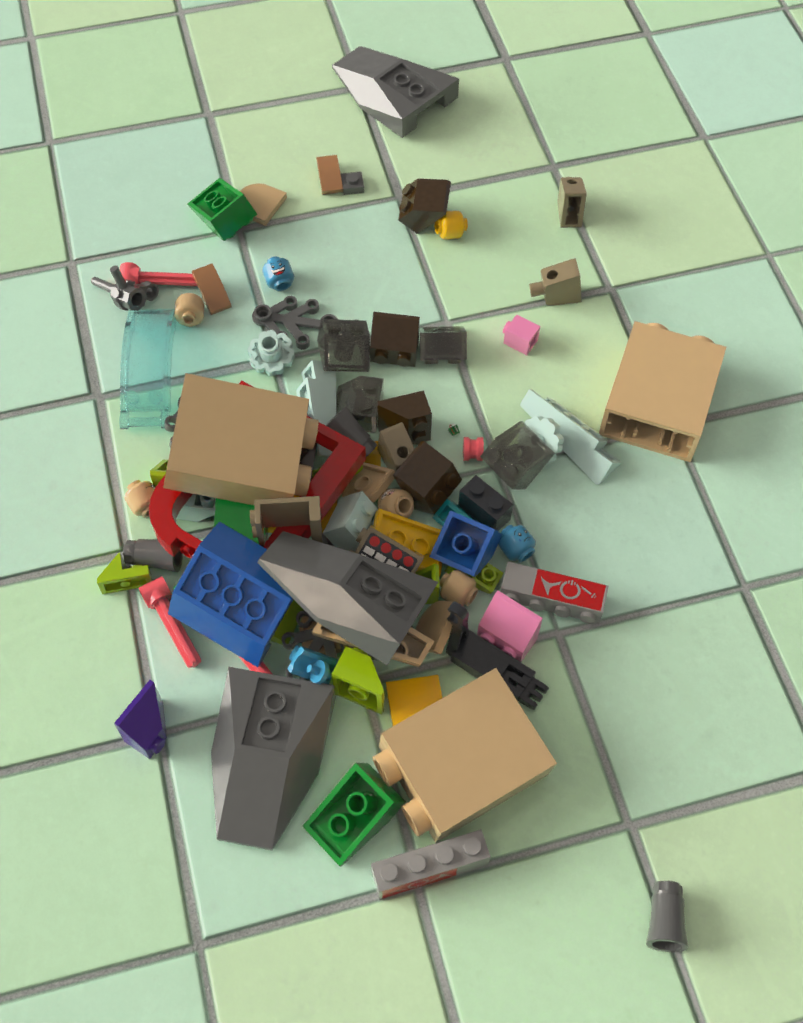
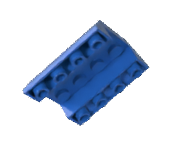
M219 522L199 544L173 590L168 614L254 666L259 667L272 645L270 640L292 603L293 598L258 564V560L266 552L267 548L224 523Z

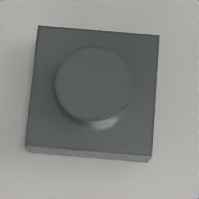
M362 172L341 173L343 195L364 193Z

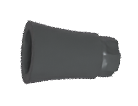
M347 406L325 425L366 447V457L377 447V444L354 418Z
M157 539L127 540L123 548L125 564L148 565L151 568L165 569L173 572H179L182 565L183 554L180 550L175 556H172L160 545Z
M657 881L653 887L654 895L651 899V916L646 945L651 949L664 952L686 951L688 943L685 931L682 886L675 881Z

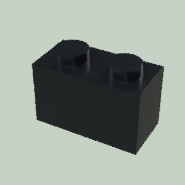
M477 475L459 490L458 505L481 524L499 531L511 519L513 504Z

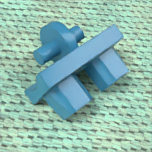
M296 645L289 655L291 663L287 669L290 673L310 679L315 684H329L332 672L339 660Z

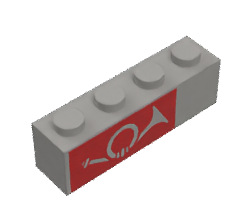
M507 562L500 592L521 605L529 606L535 611L545 610L553 612L560 617H574L584 623L599 624L604 611L609 586Z
M478 830L371 863V873L380 900L488 866L491 856L482 830Z

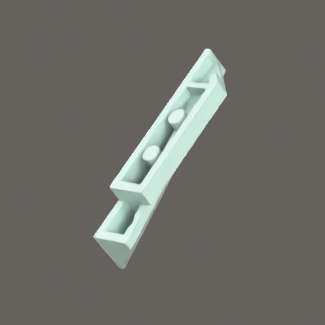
M312 359L301 372L303 382L296 390L297 396L309 399L307 416L326 425L336 415V366ZM319 444L316 446L317 456L328 458L331 455L332 451Z
M528 390L520 406L531 418L534 416L553 418L555 423L560 425L559 433L564 437L563 451L596 485L601 484L619 467L621 461L602 449L608 442L606 438L556 401L548 397L544 399L534 390Z

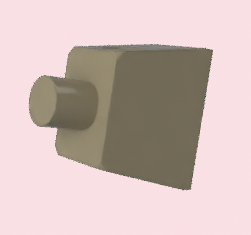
M562 177L560 179L558 194L560 227H582L587 193L581 177ZM571 205L574 210L569 212L568 207Z
M576 258L543 268L541 270V281L529 284L531 297L544 295L546 305L548 306L582 302L581 280Z
M402 422L381 430L377 447L386 467L393 469L395 472L414 450V446Z

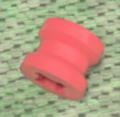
M464 437L463 461H469L470 459L483 461V437H478L477 439Z

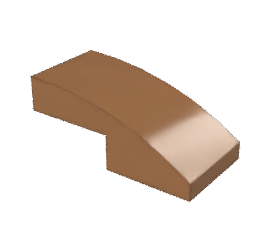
M337 155L316 157L322 195L343 193Z
M213 263L192 271V276L201 291L202 299L211 315L231 308L230 300Z

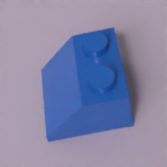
M450 510L429 557L476 577L492 559L503 534Z

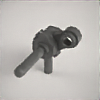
M116 265L110 268L116 284L98 277L91 279V283L94 286L110 292L114 304L126 311L129 309L139 311L145 306L146 300L152 301L156 299L159 293L158 286L152 282L145 281L141 284H135L131 280L125 281L119 267Z

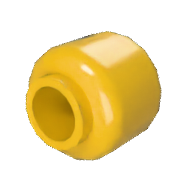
M447 211L446 215L434 223L435 232L442 239H460L468 228L467 218H464L460 211Z

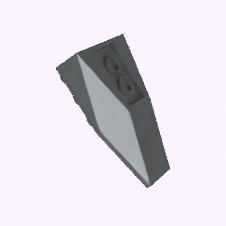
M359 46L332 65L333 70L357 105L401 138L416 129L417 115L430 105L437 102L446 107L458 98L459 78L366 47Z
M285 531L277 537L258 560V564L316 622L386 665L392 659L438 584L437 581L375 559Z
M228 667L211 750L217 840L273 851L319 774L336 699L334 685L315 684L312 681Z

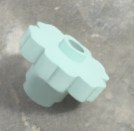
M274 330L260 332L259 339H252L247 350L251 357V366L258 373L266 371L269 376L282 374L284 367H291L295 358L291 339L285 333L276 335Z
M534 416L526 420L525 428L519 430L518 444L523 447L521 455L529 463L537 462L538 465H547L550 462H554L556 460V453H560L563 450L564 437L559 433L560 425L555 423L553 418H544L542 416Z

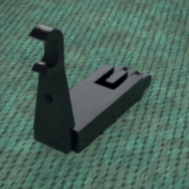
M453 601L447 609L451 613L447 620L453 624L446 648V654L451 656L450 661L476 678L497 668L516 700L531 710H535L538 705L532 699L540 702L543 695L538 691L546 694L549 690L548 686L535 678L536 672L469 630V613L467 609Z

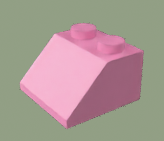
M497 590L478 625L477 635L522 662L538 639L543 618Z

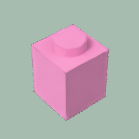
M516 315L511 322L508 321L504 326L503 344L528 355L538 341L540 326Z

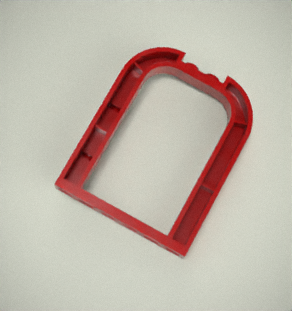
M242 380L239 383L241 385L253 387ZM318 422L315 442L332 451V453L309 483L306 497H320L322 521L365 462L366 447ZM164 476L155 487L149 503V517L160 545L169 554L175 556L180 550L183 555L192 558L202 541L182 530L176 524V518L193 494L163 488ZM310 525L276 527L263 547L268 549L283 531L309 539L311 536Z

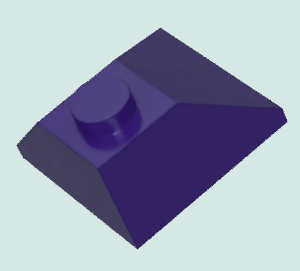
M151 680L147 682L114 722L124 742L148 759L154 753L158 754L163 749L166 743L165 739L167 738L163 701L155 683Z

